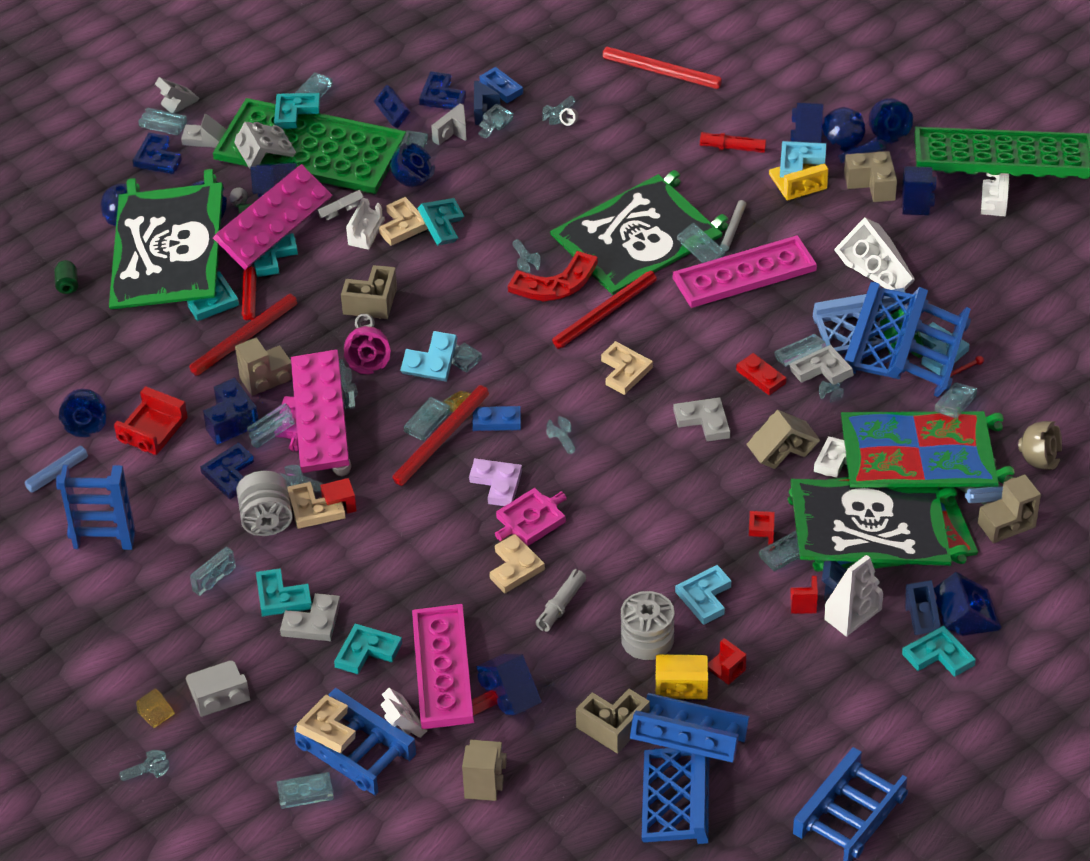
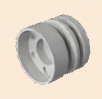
M258 471L245 476L238 483L236 491L241 523L247 532L257 536H269L283 531L290 525L292 511L287 482L282 475L273 471Z
M641 591L631 595L624 601L621 607V643L627 653L638 659L654 660L656 655H665L671 650L674 643V606L667 597L653 591Z

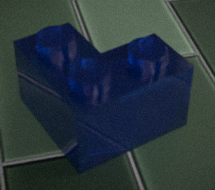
M797 103V108H792V122L796 123V128L791 130L790 142L821 143L823 104Z
M297 162L251 166L253 194L258 193V197L263 196L295 170Z
M905 166L902 181L903 215H929L930 206L934 207L935 193H932V191L936 190L937 177L932 176V167Z
M235 377L214 386L216 405L203 410L206 431L217 445L259 426L257 407Z
M501 654L476 666L479 672L477 674L479 683L485 690L496 691L498 706L505 715H517L542 702L523 654Z

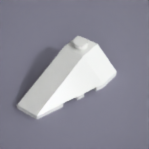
M864 218L834 249L845 265L880 283L886 289L904 288L906 290L915 281L887 233L878 223Z
M867 555L848 568L825 604V620L846 637L882 610L883 591L878 587L879 580L874 576L875 569L871 558Z

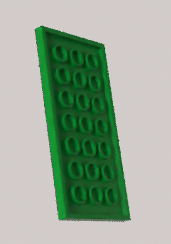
M246 98L213 151V159L248 167L234 143L236 135L240 132L244 122H259L263 125L273 126L276 104ZM321 113L298 114L297 128L283 129L296 151L294 157L266 152L257 169L288 175L302 164L319 182L376 194L403 146L407 135L406 131Z
M915 127L916 170H921L922 172L929 173L935 170L945 173L959 171L968 174L984 172L990 175L1009 173L1013 176L1033 174L1036 177L1055 175L1059 178H1066L1068 176H1078L1082 179L1090 178V133Z

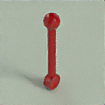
M977 356L974 361L953 370L950 377L976 364H983L984 358Z

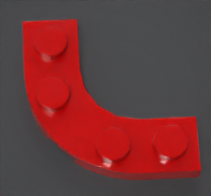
M576 251L568 267L562 273L552 277H539L517 270L507 286L508 292L542 302L565 298L579 291L587 283L598 264V257Z

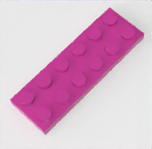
M301 164L217 232L213 239L246 270L330 200L332 194Z
M798 235L674 271L673 280L689 306L693 308L816 271L817 264Z
M338 350L291 357L299 458L302 473L349 466Z
M456 604L412 610L422 729L474 723L463 605Z

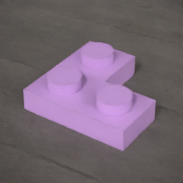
M474 458L469 480L470 483L491 485L488 504L506 506L514 501L522 473V465Z

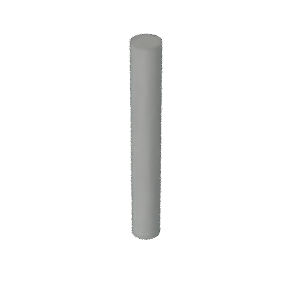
M743 200L738 201L720 248L723 251L729 250L745 210L746 202Z

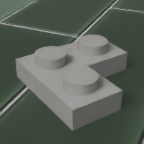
M358 190L318 209L317 213L320 219L325 217L326 220H329L339 215L337 211L344 207L348 211L360 205L359 200L363 198V195Z
M831 345L789 364L791 372L801 383L819 374H823L832 385L854 376L852 367Z
M720 397L673 404L678 428L702 424L706 442L730 438V430Z
M315 593L310 613L285 610L280 628L281 636L331 641L340 606V596Z

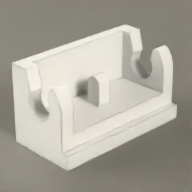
M986 173V176H993L997 179L983 180L981 214L1006 216L1009 173H1001L1000 175Z
M361 199L360 205L356 208L346 227L348 245L370 249L379 232V226H382L385 221V217H382V207L379 203L375 206L376 210H373L369 207L368 199Z

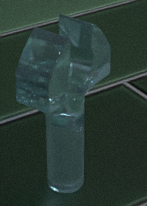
M569 96L556 107L546 105L543 108V121L549 117V125L560 124L561 111L575 103L574 97Z
M519 239L514 240L512 245L521 257L517 259L518 268L521 271L530 273V266L527 263L529 262L534 264L538 270L541 263L538 252L529 254Z
M822 381L819 385L821 400H823L826 393L831 391L833 393L830 396V403L841 400L844 395V389L840 388L842 382L832 385L831 382Z
M558 416V424L561 427L559 429L549 419L546 427L548 437H558L568 454L574 453L576 450L575 446L567 432L571 431L569 420Z
M298 465L285 466V473L291 476L280 473L286 480L287 487L311 482L313 490L321 492L320 485L323 483L303 476Z
M151 750L146 752L147 759L144 763L120 771V779L126 781L147 772L154 773L156 778L163 776L170 767L169 760H165L166 755L164 751Z

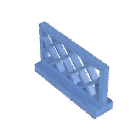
M904 288L893 289L895 291L905 292ZM866 294L814 303L812 317L814 323L818 325L825 347L831 345L830 341L834 337L844 342L842 346L835 347L834 349L839 354L847 353L856 326L845 320L850 317L859 318ZM884 296L882 303L886 308L896 303V301L892 297ZM883 315L879 322H876L878 327H881L880 321L886 318V315ZM833 321L837 323V326L834 330H831L824 326L823 322ZM841 326L852 331L848 338L837 333ZM875 336L869 340L872 347L884 342Z

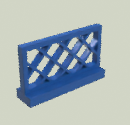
M870 283L844 359L852 367L854 374L858 370L889 377L886 375L888 369H886L884 364L891 361L894 349L890 344L898 339L900 329L897 324L903 322L907 311L904 305L910 302L913 294L880 288V283ZM884 296L894 298L896 303L885 308L882 301ZM900 307L904 315L893 320L889 312ZM886 315L890 322L878 327L876 319ZM894 327L898 334L887 340L882 332ZM879 334L884 342L872 347L869 343L870 338ZM887 346L891 354L880 360L876 352ZM873 354L877 361L871 365L862 364L863 358ZM902 372L896 377V379L901 378Z
M673 748L644 750L643 842L697 839L698 844L709 843L710 757ZM681 756H691V760L684 767L676 762ZM663 758L665 760L657 769L651 765V759ZM672 765L679 771L669 779L663 772ZM685 775L691 782L682 789L676 782ZM659 777L665 783L658 790H655L650 784ZM672 787L678 793L671 800H667L662 794ZM685 797L690 801V804L682 811L675 804ZM658 799L665 805L655 813L649 806ZM671 809L678 815L668 823L662 816ZM683 819L690 824V830L678 831L674 827ZM656 821L664 826L659 832L649 833V827Z

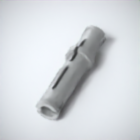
M577 569L573 570L555 597L546 603L544 612L536 620V626L543 631L545 628V632L549 631L557 618L562 617L565 607L586 581V575L579 570L577 573Z

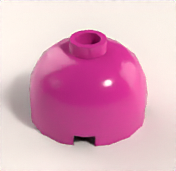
M363 326L356 328L345 340V360L352 370L360 374L374 373L373 370L383 369L390 360L391 349L388 339L381 330L375 327Z

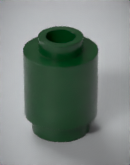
M64 260L59 262L54 270L55 287L60 293H73L78 288L77 268L71 261Z

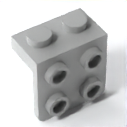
M244 122L234 141L249 169L257 170L266 152L294 157L296 153L284 130L276 125L268 126L259 122Z
M227 661L186 676V682L201 717L250 701L247 680L244 674L240 675L234 661Z

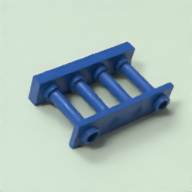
M919 287L910 298L886 375L895 379L901 372H909L937 384L934 396L938 397L944 390L948 391L953 379L950 375L963 333L968 329L971 319L968 318L971 309L966 307L959 315H955L928 303V300H926L928 290ZM927 312L955 324L953 334H947L922 323V320L919 319L921 313ZM919 331L949 344L946 355L916 343V340L913 339L914 334ZM913 351L943 364L940 375L909 363L907 359L908 353Z
M63 465L61 475H57L56 487L57 490H61L68 521L67 535L68 539H72L73 548L79 549L81 536L117 537V539L121 540L123 550H132L136 530L123 466L113 465L111 476H107V478H74L70 476L68 465ZM73 488H107V491H111L110 495L74 494ZM77 504H107L110 507H114V511L78 510ZM80 520L113 521L117 523V527H81Z
M335 688L329 693V696L348 705L347 714L343 717L350 722L347 727L355 731L362 730L370 736L348 757L296 732L297 725L294 727L295 742L301 750L309 751L354 781L361 790H367L376 795L378 793L376 776L397 756H402L410 761L416 755L415 739ZM377 743H382L390 748L368 770L357 764Z
M648 693L646 699L650 701V712L635 711L630 739L733 763L738 741H746L750 716Z
M854 747L851 748L795 816L793 824V834L801 839L808 831H815L843 847V861H852L854 857L857 859L862 854L868 839L896 804H901L908 794L906 776L902 775L895 785L863 768V764H861L862 752ZM852 777H859L884 791L887 795L879 803L849 786L848 782ZM838 795H845L873 812L864 821L834 804V799ZM823 813H830L855 827L858 831L852 839H849L821 823L819 818Z

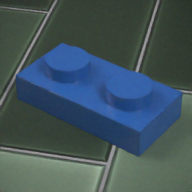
M497 67L479 76L480 82L499 93L500 98L506 103L523 94V87Z
M477 407L473 411V431L521 430V407Z

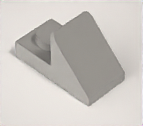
M161 77L155 83L161 89L160 93L165 96L161 105L172 114L199 100V97L185 86Z
M460 103L431 125L432 141L440 145L453 134L465 141L467 140L463 104Z
M204 114L201 126L185 125L181 138L182 145L216 148L227 129L209 115Z

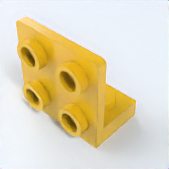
M825 163L817 166L803 164L801 171L784 175V178L780 177V167L769 170V175L786 200L827 189L828 168Z
M656 655L655 694L673 699H708V657L706 655Z

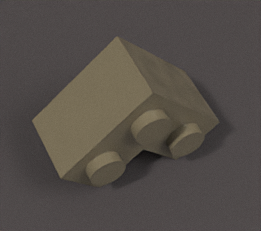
M889 151L845 155L844 176L847 189L870 187L873 202L895 201L897 179Z
M373 265L368 281L346 279L341 293L343 314L358 316L366 313L370 314L373 318L388 319L397 289L395 267Z
M256 337L235 346L239 376L251 396L293 379L291 360L280 345L266 351Z
M777 409L760 430L753 435L747 446L761 464L775 469L790 452L806 457L820 439L806 421Z
M1026 475L1011 478L1004 482L1002 498L1000 500L986 503L980 507L978 524L992 543L1035 528L1041 494Z
M628 689L612 705L592 692L576 708V728L618 754L631 740L630 733L633 714L636 710L649 713L650 701Z
M470 740V745L465 746L462 765L465 799L497 800L498 790H503L504 775H502V769H506L507 753H502V742Z

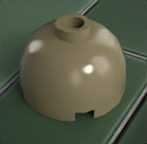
M1055 421L1034 423L1025 430L1023 437L1019 439V451L1022 452L1026 462L1037 469L1053 470L1059 464L1060 459L1055 458L1057 451H1062V436L1059 426H1054Z

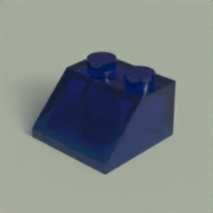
M958 572L953 573L933 588L937 598L936 604L941 609L943 615V624L949 631L966 636L1001 629L987 588Z

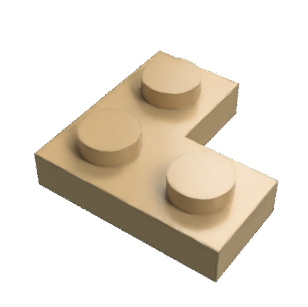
M404 197L386 205L387 213L394 220L379 226V233L392 246L428 228L419 211Z
M616 341L601 354V361L615 368L606 378V385L624 395L653 368V361Z
M311 482L287 487L297 529L345 519L342 502L327 505L324 498L315 499Z
M513 534L495 545V552L506 563L490 572V579L504 593L545 570V563L517 535Z
M325 695L297 723L296 732L339 753H342L355 739L356 734L355 730L339 723L347 714L348 705L328 695Z

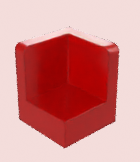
M349 478L320 485L322 498L325 499L327 505L343 502L347 514L357 511L355 494Z
M750 511L749 536L768 537V549H773L775 512Z
M811 576V587L790 588L791 614L817 613V576Z
M724 638L720 641V653L708 663V670L729 685L746 671L747 654Z

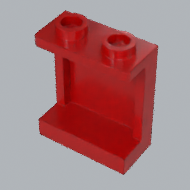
M145 386L140 392L142 400L140 405L124 423L116 421L114 428L116 438L120 442L157 455L188 418L185 401Z

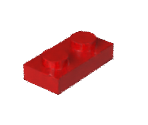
M754 353L736 364L737 372L768 395H771L786 384V377Z

